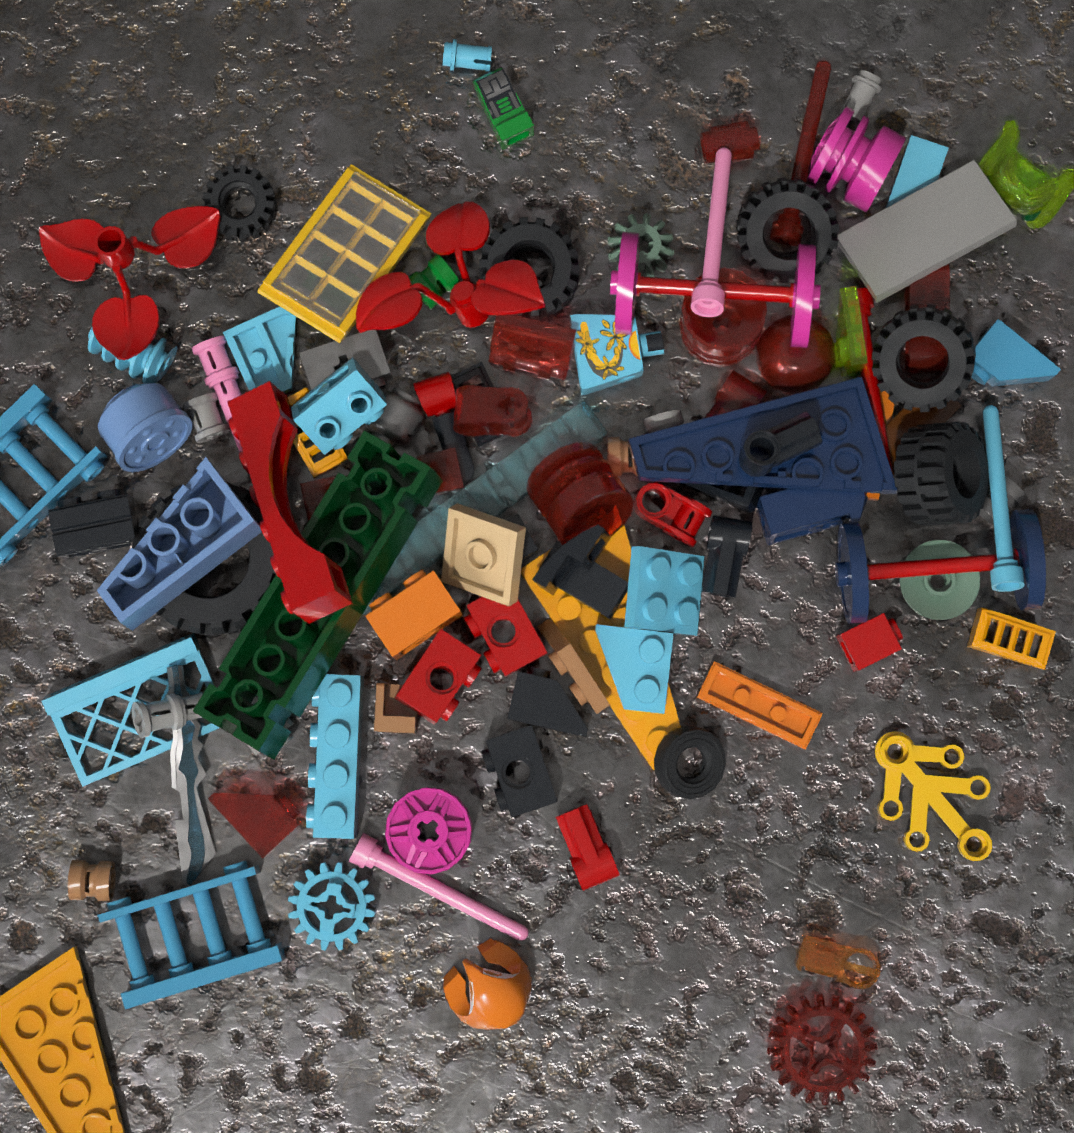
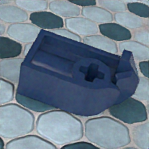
M786 489L761 496L756 510L768 546L833 528L842 524L846 518L849 519L850 523H859L868 497L867 493Z

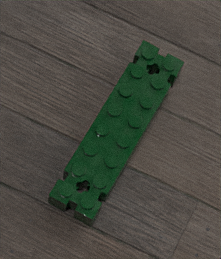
M363 431L347 458L354 465L348 476L338 472L301 533L313 549L323 553L342 568L353 604L308 624L297 615L290 614L287 611L281 598V592L284 591L281 578L275 575L219 667L221 671L226 673L221 684L217 688L209 683L193 709L194 713L275 760L291 731L283 727L289 716L293 713L301 717L418 524V521L412 516L417 505L420 504L427 508L443 482L441 477L429 465L405 452L401 457L390 444L366 431ZM385 488L386 490L383 493H381V489ZM258 696V701L252 704L253 699Z

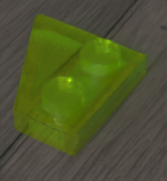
M857 286L840 288L836 344H831V356L834 368L840 367L841 378L857 376L868 363Z

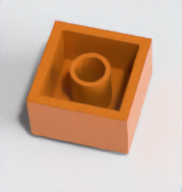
M423 569L403 582L406 587L405 590L394 597L388 592L369 605L372 612L365 617L391 656L396 660L434 636L440 629H444L463 616L434 570L427 575Z

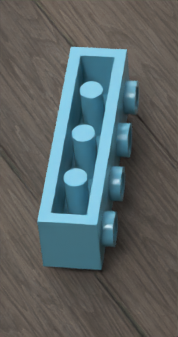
M326 674L312 697V707H318V723H311L310 747H317L316 764H309L308 788H315L314 804L307 805L306 827L313 829V838H357L364 677L361 675Z

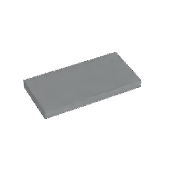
M973 160L837 235V239L839 240L838 246L878 303L1016 227L1017 220L978 164Z

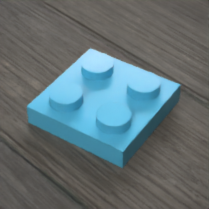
M633 546L631 548L624 627L697 636L704 556Z

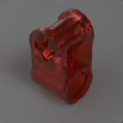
M465 385L459 387L456 391L453 430L459 434L466 436H519L527 432L531 427L533 419L532 412L528 406V399L524 392L517 388Z

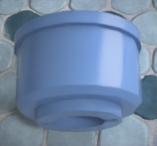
M143 383L123 389L107 403L101 414L98 430L115 455L119 466L127 472H139L154 467L173 455L188 439L192 430V421L187 413L181 410L164 386L159 383Z

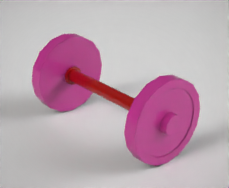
M635 232L622 233L618 270H612L610 295H616L615 334L632 335L636 296L640 297V293L692 296V291L702 281L641 276L642 272H638L640 235ZM799 244L795 282L791 283L790 287L718 282L725 293V299L789 303V307H792L791 347H808L812 309H819L821 285L814 284L816 245Z

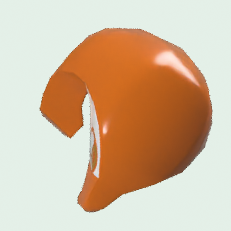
M490 938L477 946L478 950L488 963L500 965L510 974L482 968L470 960L464 959L462 963L469 979L470 1003L466 997V981L455 966L443 977V989L450 1008L461 1022L476 1029H506L517 1024L524 1015L531 994L532 977L528 966L517 952L509 946Z

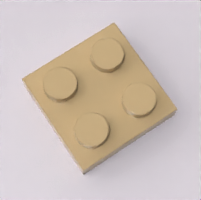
M458 503L449 507L441 582L506 606L516 603L518 601L526 527Z

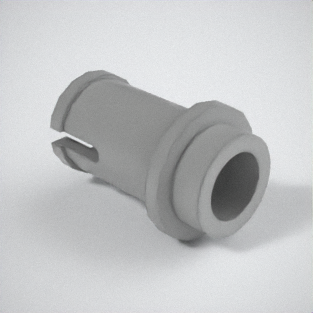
M860 70L858 76L854 75L852 78L854 85L839 114L848 106L855 110L850 121L857 124L860 123L875 93L881 92L882 88L879 86L882 81L881 78L865 70Z

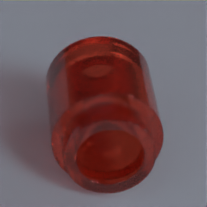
M747 120L711 126L709 131L700 133L701 149L705 164L715 163L716 152L723 147L731 151V163L753 160L754 151L760 150L756 126L749 127Z

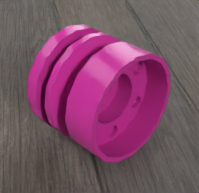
M846 106L843 112L829 124L811 158L810 174L806 181L816 185L823 170L831 173L832 176L824 191L830 193L842 179L848 182L843 201L867 212L907 137L883 125L872 139L867 138L864 135L869 123V117L864 115L856 131L848 128L847 125L855 110Z
M425 787L407 793L394 804L387 817L385 837L389 851L400 865L415 873L435 874L450 869L462 859L471 843L473 823L469 809L458 796L443 788ZM434 820L438 824L435 830L439 835L438 839L435 840L430 837L426 841L422 840L419 837L422 829L418 825L421 821L428 824Z

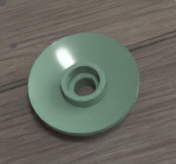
M932 540L917 546L908 554L904 561L972 555L965 548L954 542ZM979 572L942 574L944 585L939 589L931 585L930 579L932 575L899 578L902 596L910 608L919 615L933 620H947L964 613L975 601L980 588Z

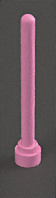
M725 147L720 148L716 152L702 281L692 291L691 310L702 317H716L722 314L724 310L725 293L718 280L732 158L731 151Z
M365 833L362 834L348 861L362 869L364 866L371 869L373 866H376L518 941H523L528 937L529 932L526 926L426 874L415 873L400 865L394 857L382 852L383 847L376 844L377 839Z

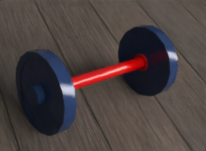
M1033 509L1015 510L1010 518L1014 560L1018 561L1019 567L1023 568L1025 586L1013 591L1021 610L1040 609L1045 599L1046 559L1041 527ZM844 523L839 525L838 562L835 563V578L837 587H840L842 606L847 623L867 622L869 612V580L991 571L994 569L993 564L997 561V554L867 564L865 544L859 523Z

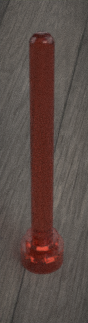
M825 60L819 61L815 67L790 180L797 178L805 183L807 180L831 72V65ZM784 208L783 214L778 215V220L773 221L769 238L774 242L789 246L801 244L804 227L801 226L802 220L798 217L800 210Z

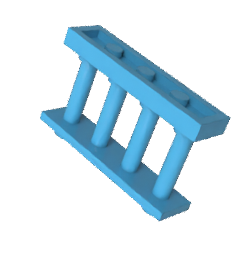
M33 384L0 416V451L3 454L8 453L47 494L29 510L0 480V503L18 521L0 538V566L5 565L15 556L18 551L15 546L48 515L49 509H54L58 506L57 501L65 499L83 480L90 482L101 473L105 467L102 462L108 457L96 446L87 454L48 414L49 408L47 406L53 400L36 384ZM29 423L32 426L37 425L76 465L59 482L19 442L21 437L18 434Z
M245 860L223 867L225 875L133 904L130 896L106 903L108 911L97 915L99 922L115 918L133 979L129 981L131 989L121 993L125 1009L271 965L286 958L282 942L271 945L270 939H265L247 877L261 873L259 865L248 868L247 861ZM230 882L234 889L250 943L246 945L248 953L232 957L231 950L226 951L208 890ZM191 894L194 897L211 955L207 957L209 965L196 969L193 968L192 962L187 963L169 902ZM154 906L172 967L168 969L170 977L157 981L154 980L153 974H148L131 916L133 912Z

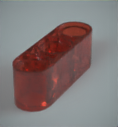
M949 264L904 288L905 311L909 310L910 306L918 304L919 308L927 307V304L936 305V309L944 311V308L950 310ZM919 336L905 343L906 372H944L948 364V352L938 340L927 336Z

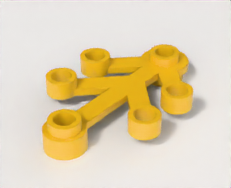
M888 732L881 736L875 745V757L879 765L885 769L883 798L877 805L878 814L885 820H897L903 813V804L899 800L902 773L913 785L910 827L903 837L905 846L909 850L920 852L929 845L930 839L926 832L929 804L958 838L957 847L964 858L972 861H981L987 858L992 850L990 836L981 829H971L941 792L967 794L972 799H984L988 796L991 789L988 779L980 775H973L969 778L925 775L914 762H940L943 767L954 769L958 768L964 761L963 750L953 744L945 745L942 748L917 746L913 744L909 736L902 732ZM892 744H897L901 748V756L895 760L891 759L887 752ZM949 749H954L958 754V759L954 764H948L944 759V754ZM975 780H980L984 784V790L980 795H975L971 791V783ZM890 800L897 805V812L893 816H887L883 811L884 804ZM918 831L923 836V843L918 847H913L909 839L913 832ZM975 836L980 842V847L977 851L970 852L967 849L966 843L970 837Z

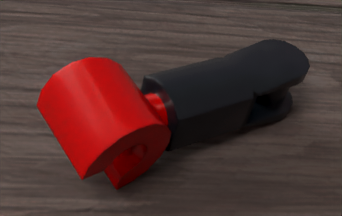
M445 372L413 383L416 394L427 416H436L432 421L453 479L461 483L471 480L474 475V465L466 447L467 443L456 411H450L457 408L456 395L450 373Z

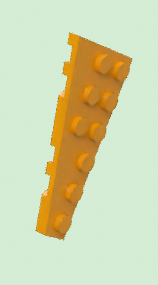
M75 946L0 996V1061L47 1133H125L78 949Z

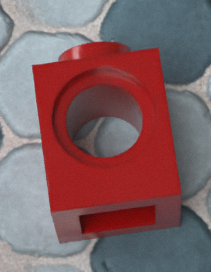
M884 613L836 636L853 672L859 671L902 650L898 642L903 639L902 633L893 618L887 620Z

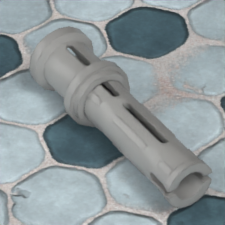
M172 693L167 694L164 700L146 704L142 701L133 702L131 711L137 734L144 738L148 737L152 731L171 727L173 730H178L186 725V721L202 718L194 713L193 709L203 693L182 698ZM257 696L253 699L252 704L257 702Z

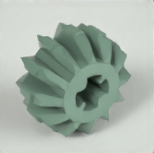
M648 213L644 214L642 224H638L634 214H630L627 218L629 228L617 222L614 225V230L619 236L608 237L607 245L616 248L608 254V259L610 262L619 261L623 232L639 233V245L646 241L648 243L647 252L649 253L647 254L645 251L639 252L638 272L644 271L646 277H654L652 266L664 273L668 266L663 259L673 258L674 250L666 246L673 241V234L665 233L659 235L665 227V222L660 220L653 227L650 226L651 215Z

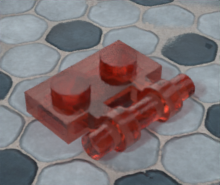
M497 315L488 362L502 365L505 371L515 372V369L536 373L539 379L549 381L550 377L566 381L576 329L517 315Z

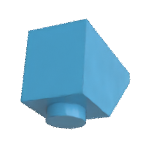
M997 319L974 346L976 358L971 378L982 385L988 383L992 387L1045 382L1056 376L1061 369L1001 320Z

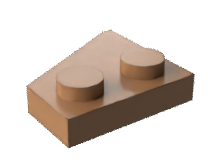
M551 618L537 626L553 650L548 657L561 676L567 672L574 681L568 687L579 704L583 706L588 702L596 714L610 706L572 645Z

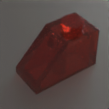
M218 792L213 793L208 798L262 859L271 854L302 825L296 818L301 814L300 810L285 795L279 799L275 794Z

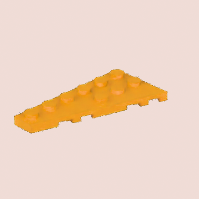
M617 504L561 543L566 544L583 531L600 525L608 532L611 539L595 562L628 582L631 547L619 504ZM548 550L521 568V575L551 620L572 645L652 770H655L654 757L658 745L665 735L681 727L669 683L665 714L624 710L595 632L596 624L624 627L627 593L611 619L580 603L560 589H557L554 595L549 594L532 580L550 552Z

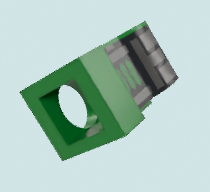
M502 67L473 80L478 98L502 150L534 136V124L528 112L525 111L517 93L515 94L509 78Z

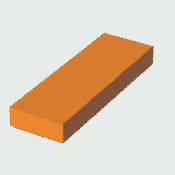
M713 661L696 698L806 750L823 714Z

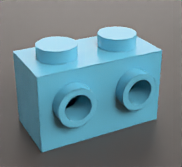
M352 357L291 407L294 422L325 455L333 448L338 450L344 447L353 437V432L364 423L365 425H370L383 414L387 402L384 392Z

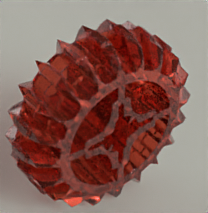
M820 992L815 993L814 1006H810L809 1000L805 995L800 996L799 1002L802 1010L797 1012L795 1007L788 1003L785 1005V1009L792 1017L788 1021L779 1015H776L774 1021L783 1027L782 1032L776 1030H769L768 1032L769 1038L779 1041V1045L768 1046L766 1052L768 1055L780 1056L779 1059L769 1064L772 1071L785 1069L777 1081L783 1086L794 1080L789 1090V1093L794 1097L805 1088L804 1100L807 1103H812L816 1092H819L820 1102L823 1105H828L830 1100L829 1092L832 1091L836 1099L842 1102L845 1100V1095L842 1091L843 1087L847 1086L853 1094L859 1092V1089L852 1081L857 1076L864 1082H868L870 1076L861 1068L863 1065L875 1067L876 1061L871 1057L865 1056V1052H873L878 1049V1046L875 1042L864 1041V1038L871 1036L875 1031L872 1026L859 1028L867 1016L861 1011L850 1017L855 1005L849 1000L844 1003L841 1009H838L840 997L836 994H832L828 1005H825L823 994ZM813 1017H834L830 1024L827 1023L818 1032H810L800 1027L803 1022ZM845 1024L848 1026L854 1042L851 1060L840 1053L838 1049V1042L842 1036L841 1030ZM792 1036L799 1040L806 1048V1055L802 1061L803 1066L799 1073L795 1071L789 1054ZM807 1037L814 1042L818 1041L822 1044L827 1039H830V1043L827 1046L838 1059L833 1058L829 1054L826 1056L822 1053L817 1058H814L813 1054L817 1052L813 1045L805 1038ZM826 1065H834L844 1070L841 1074L829 1080L816 1081L810 1079L813 1073L817 1074Z

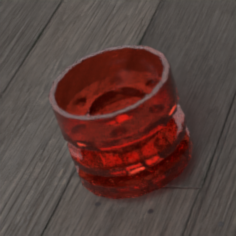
M721 268L719 271L718 282L757 284L755 280L741 271ZM702 275L695 280H702ZM684 296L679 330L682 343L691 356L707 365L725 367L738 364L751 355L760 341L767 313L765 301L725 299L722 314L716 317H702L691 310L692 296ZM715 318L719 321L727 318L729 320L728 327L726 328L723 325L718 328L714 327Z
M575 442L549 454L534 468L527 482L526 491L537 506L541 515L547 518L551 530L562 546L578 534L596 525L603 527L612 537L625 525L632 514L634 501L631 494L619 477L613 474L609 463L603 458L598 447L589 442Z

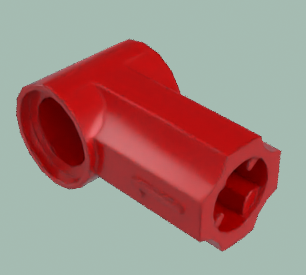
M587 804L556 816L571 857H569L583 891L620 876L606 842L603 843L596 821Z

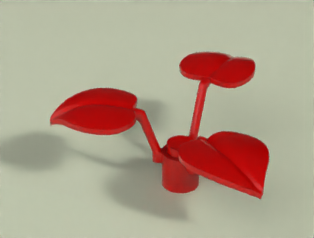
M467 201L462 204H455L438 214L431 221L426 231L427 244L434 253L449 255L455 252V258L463 281L457 283L452 288L450 301L448 302L421 283L412 285L408 275L404 272L385 274L374 280L363 292L357 305L356 327L359 333L369 330L394 329L409 323L421 310L423 301L420 293H423L444 307L447 314L451 315L456 312L461 324L469 328L480 326L488 319L489 315H512L545 308V301L534 270L524 261L508 260L497 263L487 271L485 280L479 279L476 285L471 282L463 258V251H474L484 246L490 234V221L480 205Z
M193 206L171 211L156 221L152 228L151 235L158 246H152L139 241L136 236L127 238L120 228L115 226L103 228L98 222L90 219H74L55 225H43L39 227V236L46 260L52 269L65 280L78 282L89 279L95 272L97 263H105L113 270L121 287L123 299L117 297L110 298L100 304L94 313L92 328L96 339L106 350L112 353L118 360H127L138 355L149 346L158 331L160 322L158 307L151 297L139 295L131 298V292L124 277L123 269L132 263L135 256L134 249L139 248L154 255L164 253L168 263L177 268L198 266L208 259L216 245L221 215L217 208L208 206Z

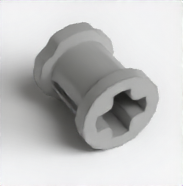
M216 393L204 394L183 404L185 412L190 413L197 431L195 436L197 443L216 439L230 431L228 424H223L215 402L218 398Z

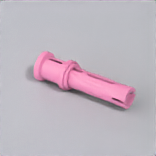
M223 335L205 340L191 349L194 355L199 356L207 376L204 379L205 384L210 389L215 390L229 425L228 420L232 415L228 401L242 394L236 382L239 378V371L237 367H233L224 347L227 341ZM232 433L239 452H241L242 448L240 445V441Z

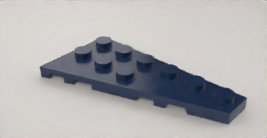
M862 377L629 438L628 440L639 481L896 494L898 491L897 487H895L894 477ZM806 411L814 418L823 440L820 446L772 468L765 476L753 477L742 470L738 461L739 453L750 434L759 430H768ZM761 447L750 449V453L755 459L760 461L769 459L765 449Z

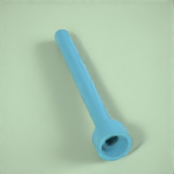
M988 405L983 409V423L997 561L993 564L994 569L990 571L991 588L998 592H1010L1025 586L1023 568L1019 567L1018 561L1014 560L999 411L997 407Z

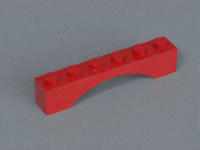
M268 381L228 401L232 415L228 422L232 433L240 441L242 451L239 452V459L245 471L250 474L253 485L249 487V492L255 505L260 508L263 520L259 523L260 529L265 539L271 544L274 553L270 557L273 570L283 583L284 591L281 592L283 604L290 614H295L310 624L353 603L342 568L326 555L309 545L299 531L291 513L287 495V466L290 450L298 429L293 420L288 397L271 381Z

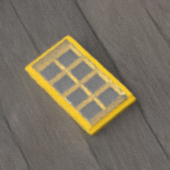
M351 164L264 279L258 289V293L333 340L341 343L356 323L357 305L365 289L377 278L392 273L426 225L431 213Z

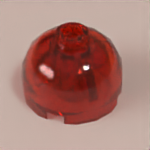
M792 315L775 320L763 331L756 346V365L762 377L772 389L786 395H795L818 388L829 377L835 364V344L830 332L820 321L811 318L807 348L791 347Z

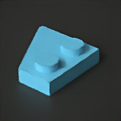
M279 306L223 332L249 391L268 381H271L284 394L293 390L296 334L295 315Z
M596 624L595 632L623 709L665 714L674 633Z

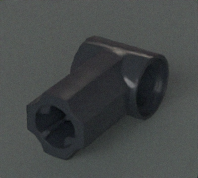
M806 411L768 430L755 431L747 437L739 453L738 461L740 467L750 476H765L772 468L820 446L823 442L820 429L814 418ZM753 447L765 449L769 459L765 461L755 459L751 455L750 449Z
M712 515L706 550H709L704 569L701 592L720 597L736 598L743 557L747 556L752 522Z

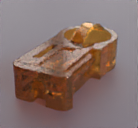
M807 934L801 937L799 954L796 955L794 962L796 969L801 971L802 966H805L806 971L831 978L834 977L835 981L847 984L855 989H865L877 982L881 966L878 958L871 951L862 947H851ZM863 953L873 961L874 968L847 961V959L853 954ZM844 969L871 977L867 981L854 982L846 976Z

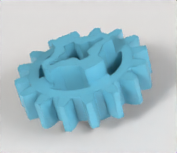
M326 862L321 863L320 874L318 875L309 868L305 871L309 881L305 883L297 880L293 884L300 891L299 895L288 897L289 902L297 904V909L288 914L289 918H299L300 924L294 930L295 933L306 930L309 933L306 943L310 945L316 938L320 939L321 950L324 951L327 950L330 942L335 941L338 950H343L344 939L347 937L352 943L356 944L359 941L356 931L359 929L368 932L371 928L364 921L365 917H374L376 915L375 910L367 908V903L376 899V895L365 894L364 888L368 886L370 881L365 879L358 882L355 879L358 873L357 868H353L348 874L344 873L342 862L336 864L334 871L329 870ZM329 879L325 892L320 895L308 894L316 883ZM345 883L350 885L355 891L359 903L350 901L344 892ZM331 895L336 896L337 904L343 905V908H349L350 910H339L331 917L328 916L327 908L315 903L326 902L331 898ZM306 909L313 911L320 920L319 929L310 922ZM345 917L356 918L351 927L345 931L335 933L340 920Z

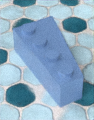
M206 457L196 468L198 471L186 485H182L172 497L174 500L158 519L155 518L146 529L147 533L134 549L131 548L96 590L119 622L132 631L262 532L258 522Z

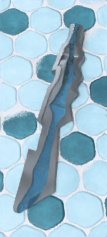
M183 665L167 667L169 682L167 694L174 693L181 698L190 696L186 690ZM197 719L186 721V725L182 729H172L173 740L170 749L172 788L180 792L183 819H175L182 882L186 886L192 884L216 854L197 791V786L207 775L198 759L203 743L198 740L201 725Z

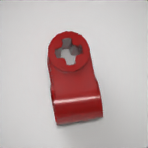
M648 483L635 494L633 500L634 510L641 519L662 529L667 535L690 547L696 545L695 536L706 517L710 518L713 513L705 505L659 483ZM653 491L661 496L663 506L659 512L652 513L644 508L642 498L646 492ZM691 513L692 517L690 518L686 528L684 529L683 526Z

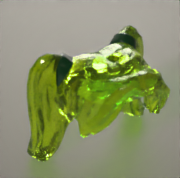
M1008 120L1005 122L1001 137L987 151L978 166L1002 200L1021 214L1022 220H1024L1029 228L1037 229L1045 226L1052 220L1074 189V169H1066L1058 177L1051 178L1047 173L1036 168L1029 160L1016 151L1020 141V130L1014 120Z

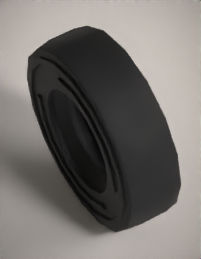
M695 726L676 728L665 735L658 745L654 757L655 775L661 786L671 794L686 799L704 797L714 790L722 779L726 766L725 751L719 739L708 730ZM687 748H697L702 755L701 768L695 775L683 777L678 771V758Z

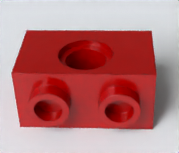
M480 597L466 605L470 614L465 616L464 619L475 638L483 635L490 648L483 652L494 674L502 670L504 676L507 677L548 654L519 600L511 606H506ZM500 621H508L515 627V636L508 643H499L492 636L494 625Z
M440 629L394 699L433 725L440 718L447 722L460 701L454 698L455 694L462 684L469 688L482 668L476 664L481 655ZM436 669L448 671L452 677L450 688L446 690L435 689L430 683L431 672Z

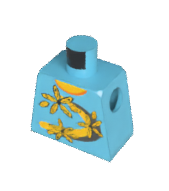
M570 315V327L581 395H587L641 377L644 371L642 358L664 354L661 331L638 334L635 316L632 335L615 334V315Z

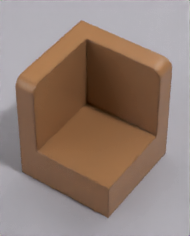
M376 683L375 732L416 734L417 713L394 699L403 685Z

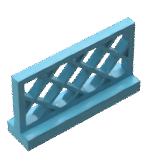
M194 633L48 694L43 698L41 702L47 715H50L82 787L171 749L173 738L167 740L154 735L153 731L148 737H145L141 752L131 756L116 750L123 730L137 734L134 726L126 724L133 702L142 701L144 704L150 703L137 698L143 682L151 679L167 685L161 699L164 700L169 691L168 679L160 675L167 673V667L172 666L174 681L178 665H185L195 661L201 678L196 690L186 687L190 695L202 693L200 690L203 683H205L206 688L209 683L216 686ZM174 682V688L180 690V684ZM135 686L132 695L122 692ZM114 695L130 701L122 722L100 714L101 707L106 698ZM98 702L95 711L85 708ZM75 711L92 717L85 737L69 732L62 717ZM97 719L119 727L111 748L89 740ZM191 720L186 721V725L189 724L194 726ZM199 722L201 727L198 737L217 730L219 727L211 722L207 724ZM186 725L181 729L183 744L191 741L194 729L184 733ZM73 740L82 743L79 752L77 751ZM150 740L160 743L147 749ZM86 745L108 753L104 767L90 774L87 773L81 760ZM113 756L123 759L110 765Z

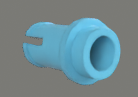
M453 39L452 43L445 42L442 66H449L450 71H454V67L489 72L492 46L457 43V39Z

